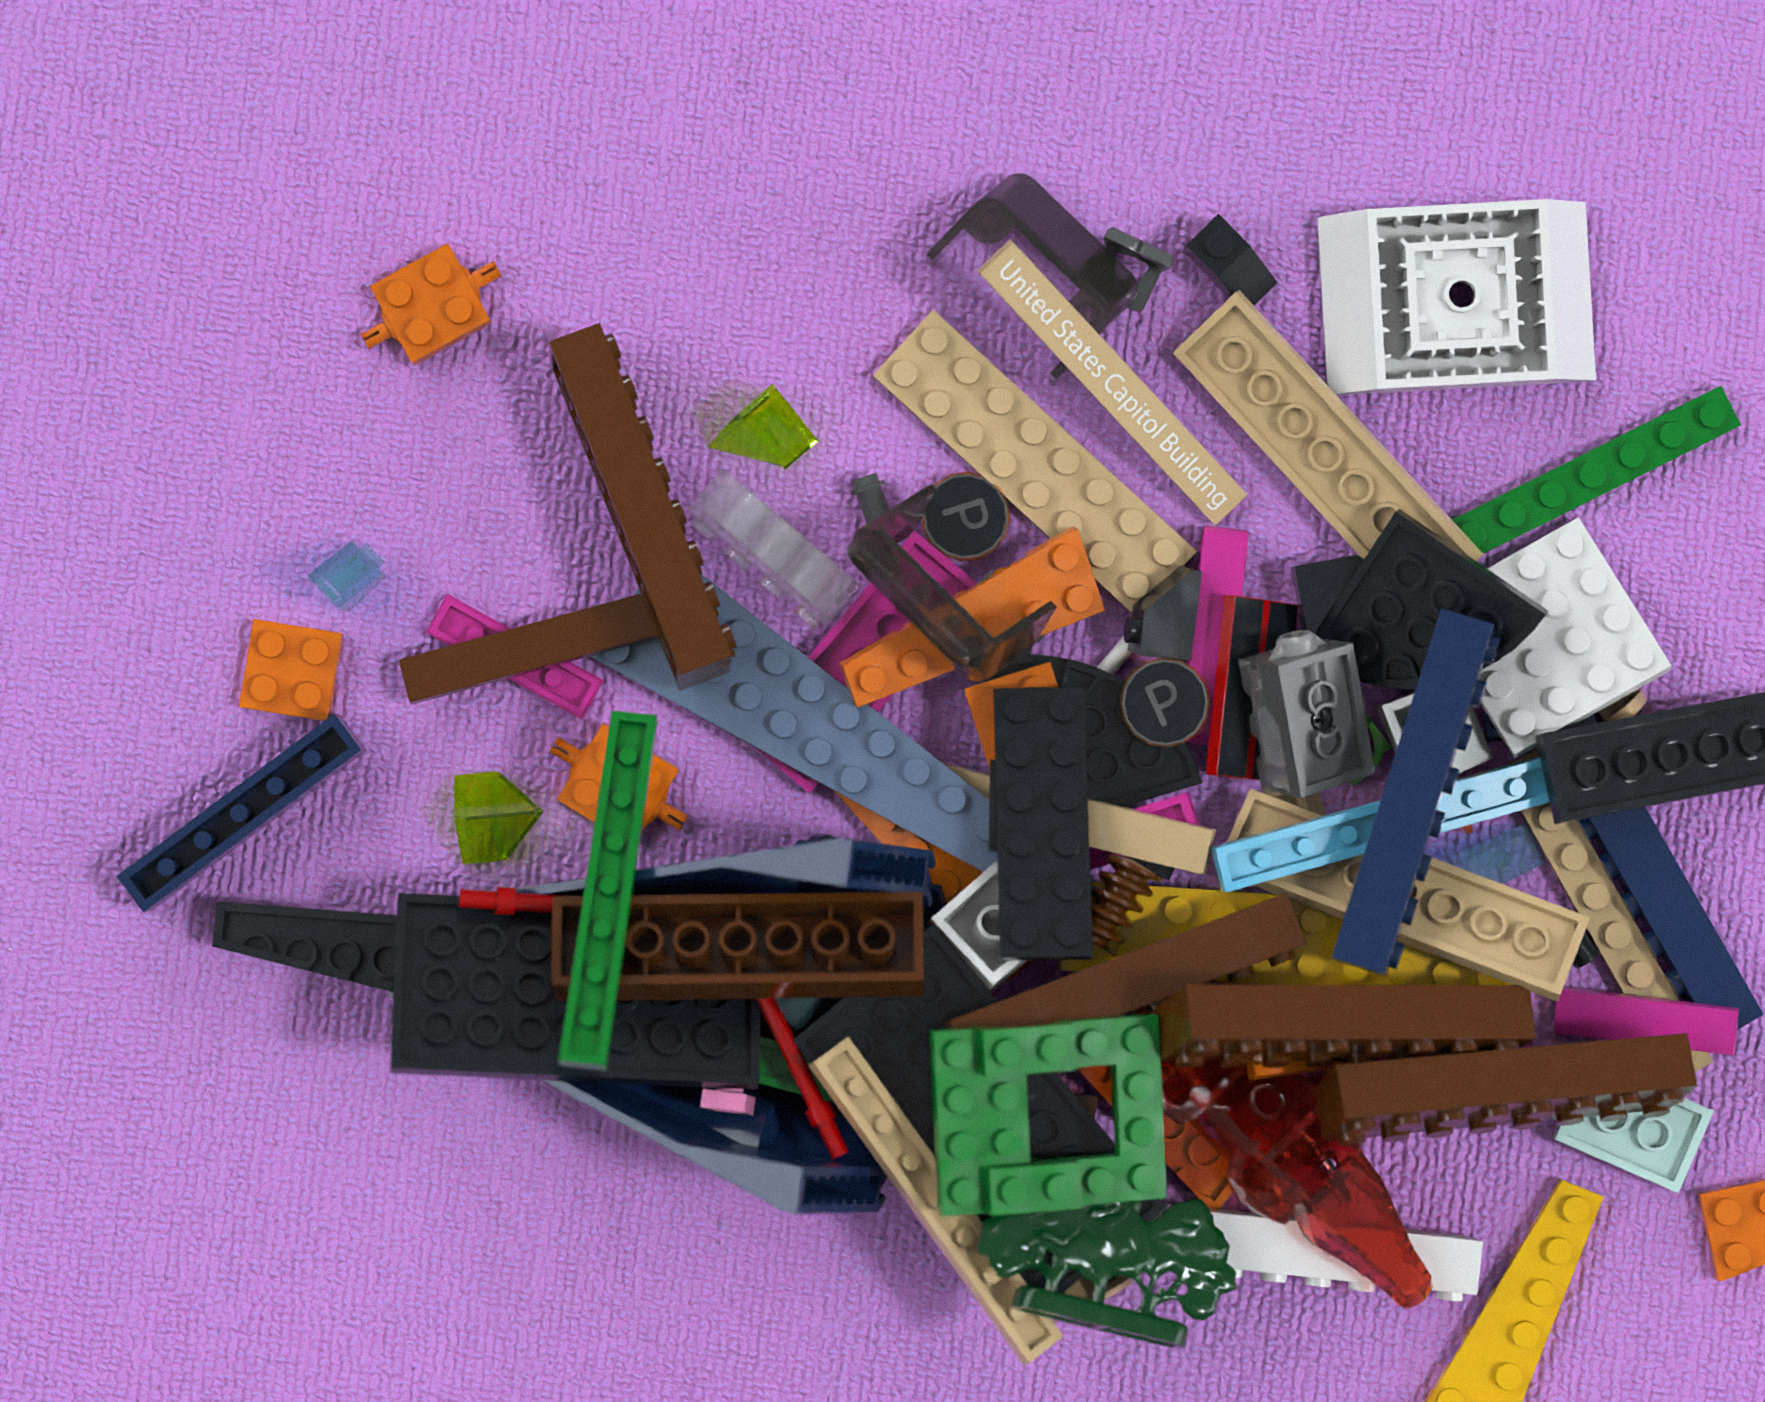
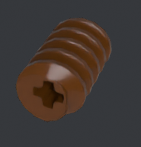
M1109 855L1107 860L1115 872L1099 871L1098 876L1105 884V888L1090 886L1091 895L1096 901L1095 904L1091 903L1092 943L1115 956L1107 943L1110 941L1123 944L1125 939L1117 930V927L1133 928L1134 923L1126 914L1127 911L1142 913L1144 908L1136 899L1137 895L1152 897L1154 893L1146 884L1147 879L1161 882L1162 878L1127 856Z

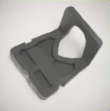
M1114 227L1108 228L1104 236L1106 248L1089 282V288L1134 311L1141 312L1145 308L1161 272L1167 271L1170 268L1173 256ZM1117 253L1134 257L1149 267L1134 290L1127 294L1116 292L1110 283Z

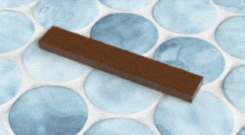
M637 594L399 659V664L409 703L413 705L627 645L655 639L658 636L642 595Z

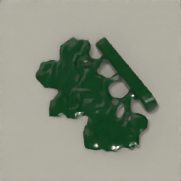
M1030 1155V1160H1042ZM1201 1199L1173 1204L1163 1211L1162 1216L1151 1223L1144 1221L1139 1215L1142 1200L1082 1205V1209L997 1215L984 1220L977 1247L980 1255L988 1256L990 1266L995 1270L999 1278H1011L1027 1268L1039 1269L1046 1279L1045 1289L1034 1286L1017 1287L1014 1292L1012 1309L1170 1348H1186L1189 1329L1181 1322L1158 1317L1155 1313V1308L1159 1304L1176 1299L1181 1304L1183 1311L1191 1318L1204 1321L1215 1314L1217 1302L1221 1295L1237 1289L1235 1281L1237 1273L1227 1263L1230 1245L1226 1241L1223 1232L1214 1226L1213 1215ZM1047 1251L1053 1254L1052 1267L1044 1263V1253ZM1069 1269L1077 1270L1085 1279L1091 1280L1094 1284L1092 1300L1057 1292L1058 1283ZM1142 1272H1145L1150 1277L1147 1286L1142 1283L1140 1276ZM1166 1272H1173L1176 1275L1174 1283L1166 1292L1165 1288L1159 1287L1158 1293L1155 1294L1153 1288L1156 1280ZM1122 1275L1130 1277L1139 1285L1143 1297L1135 1311L1104 1303L1107 1282L1113 1276ZM1182 1284L1187 1285L1185 1295L1176 1294L1178 1287Z

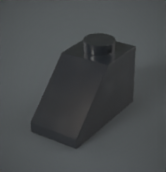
M1219 213L1183 250L1229 298L1240 290L1255 306L1278 283L1252 247Z
M1181 565L1133 605L1132 616H1127L1124 624L1123 635L1125 643H1128L1127 650L1140 656L1191 660L1202 577L1201 570Z

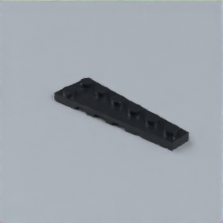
M217 902L212 947L393 992L396 915Z

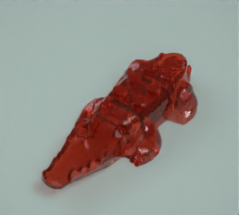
M1144 1007L1132 1010V1015L1146 1014ZM1161 1061L1163 1114L1178 1124L1189 1121L1203 1138L1228 1161V1183L1233 1193L1245 1206L1263 1217L1283 1225L1289 1221V1216L1294 1214L1303 1236L1311 1244L1322 1250L1326 1255L1339 1259L1355 1269L1361 1276L1371 1280L1374 1286L1385 1291L1394 1300L1395 1304L1401 1306L1402 1309L1413 1308L1427 1298L1433 1288L1432 1276L1414 1250L1383 1180L1363 1153L1362 1143L1353 1146H1339L1338 1140L1323 1141L1314 1088L1327 1074H1318L1306 1078L1302 1073L1249 1080L1247 1065L1236 1068L1220 1067L1219 1061H1204V1065L1199 1067L1179 1068L1176 1066V1061ZM1327 1159H1333L1336 1162V1167L1329 1173L1325 1172L1321 1168V1164Z

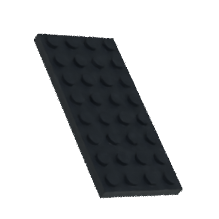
M398 893L390 1073L758 1089L760 1083V1007L756 999L617 1000L607 1071L560 1066L559 1055L568 1001H556L552 989L553 913L515 911L514 915L495 914L493 909L459 908V896Z
M932 924L923 931L924 996L844 997L796 1036L793 1042L809 1062L812 1063L843 1039L849 1037L935 1156L929 1030L945 1029L943 1023L995 1004L998 1001L936 926ZM1056 1072L1026 1074L1030 1155L1040 1159L1115 1154V1143ZM1161 1199L1142 1200L1139 1215L1144 1221L1149 1222L1167 1206ZM988 1213L976 1214L982 1223L984 1220L993 1217ZM1047 1251L1044 1253V1263L1052 1267L1053 1254ZM1027 1268L1019 1273L1027 1286L1045 1289L1046 1279L1039 1269ZM1069 1269L1058 1283L1057 1292L1064 1293L1083 1276L1077 1270Z

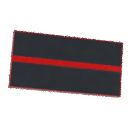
M1224 595L1206 775L1281 782L1282 764L1270 762L1262 709L1266 705L1258 663L1269 659L1279 636L1296 631L1299 605L1236 595Z

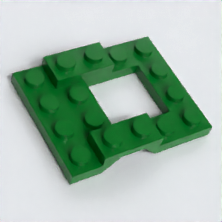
M1149 1013L1068 1019L1044 1025L1018 1027L973 1026L929 1030L937 1203L940 1216L982 1213L997 1216L1082 1209V1205L1167 1198L1159 1015ZM1111 1065L1115 1154L1030 1160L1026 1074L1076 1070V1067Z

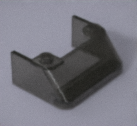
M1023 173L1011 174L1004 178L978 200L926 253L925 263L933 268L966 232L976 241L990 245L1002 241L1016 227L1080 289L1070 299L1069 303L1100 336L1129 308L1138 292L1137 280L1132 272L1035 179ZM1060 362L1050 372L1047 380L1055 385L1068 371V368Z
M930 484L860 527L848 544L847 554L861 576L960 675L972 681H984L1032 649L1057 606L1052 601H1049L993 638L898 544L916 530L938 491Z

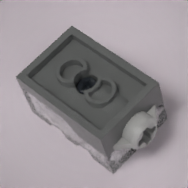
M1299 630L1279 636L1273 650L1239 660L1243 688L1251 696L1253 712L1248 716L1251 734L1259 740L1261 755L1256 759L1261 790L1302 798L1375 774L1353 643L1322 639L1309 630Z

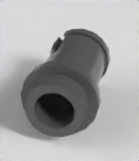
M877 473L851 481L854 490L850 492L851 495L856 494L868 526V532L895 523L881 487L885 482L884 480L879 481Z

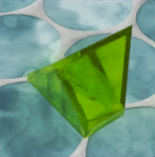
M771 384L744 407L711 441L707 448L780 465L786 470L814 446L818 439L778 389Z
M499 771L454 775V821L462 864L508 860L544 811Z

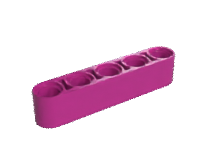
M1203 526L1197 567L1198 570L1202 571L1192 656L1191 660H1186V666L1195 671L1204 684L1208 704L1205 719L1197 732L1184 740L1186 744L1209 746L1224 595L1242 596L1248 548V530Z

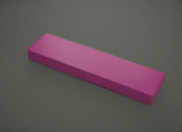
M447 594L426 633L450 646L511 628ZM572 662L508 678L582 720L604 683L603 679Z
M1563 987L1559 1000L1556 1002L1553 1033L1606 1040L1688 1033L1691 1050L1734 1055L1736 1051L1739 1008Z

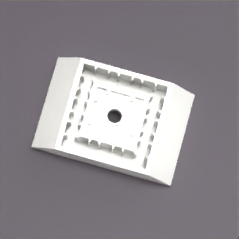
M1538 199L1377 208L1317 218L1326 382L1337 396L1596 381L1585 202ZM1462 282L1471 287L1474 294L1471 305L1457 307L1451 302L1449 290L1453 284Z

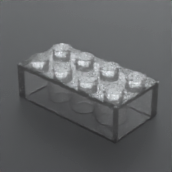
M724 468L720 470L688 508V511L694 517L690 524L710 543H713L718 537L729 546L724 552L726 556L745 572L751 566L763 575L759 581L760 585L779 601L785 595L798 605L793 610L794 614L813 630L819 624L828 630L862 589L860 583Z

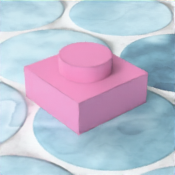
M702 1089L700 1107L710 1111L753 1116L756 1098L743 1094L744 1089Z

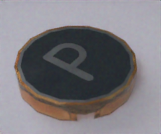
M972 472L951 474L936 482L926 495L921 511L922 531L928 542L944 556L959 562L980 560L993 553L1006 537L1010 522L1008 501L1000 487L989 482L982 475Z
M1165 657L1145 661L1132 670L1122 686L1119 700L1122 720L1132 735L1148 745L1166 748L1184 744L1198 734L1207 720L1210 705L1207 685L1197 670L1181 660Z

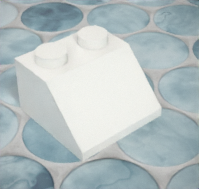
M997 861L935 914L926 927L927 929L932 924L936 926L991 994L1027 961H1000Z

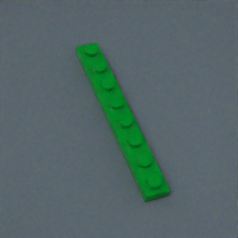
M1719 386L1452 519V521L1484 554L1741 426L1722 386Z
M613 710L611 712L560 1048V1066L607 1071L658 726L657 715Z

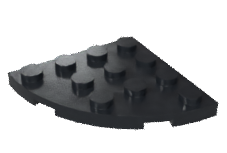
M1398 509L1315 634L1325 642L1336 640L1353 643L1359 681L1381 685V688L1416 689L1441 609L1494 624L1493 637L1500 638V642L1493 663L1499 661L1518 647L1537 628L1549 611L1416 519ZM1484 662L1482 669L1488 667L1491 664Z
M1046 655L1006 656L978 662L984 682L1051 662L1058 688L1085 687L1087 786L1089 799L1125 807L1203 783L1195 760L1184 741L1170 745L1155 744L1146 741L1133 731L1126 721L1122 705L1127 683L1117 676L1079 661Z

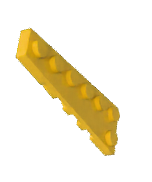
M1558 1180L1529 1228L1526 1238L1518 1246L1508 1263L1509 1266L1497 1286L1492 1289L1485 1301L1486 1304L1474 1324L1469 1327L1462 1339L1463 1342L1451 1362L1446 1365L1425 1402L1523 1401L1604 1198L1602 1195L1565 1180Z

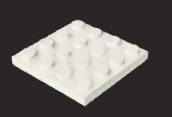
M1579 517L1487 568L1549 611L1537 628L1518 647L1499 661L1482 669L1479 680L1487 682L1481 705L1514 759L1537 746L1535 736L1568 729L1671 671L1672 665Z

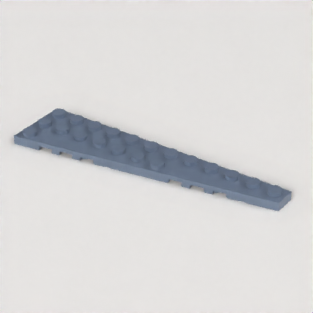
M700 575L703 583L710 581L705 576ZM714 583L712 584L720 603V607L717 608L719 612L717 619L720 625L728 623L737 646L734 649L736 657L731 660L729 673L679 691L659 638L590 656L978 870L984 872L997 861V852H988V798L868 704L858 708L853 705L850 693L844 685ZM638 589L634 595L641 594L640 590Z

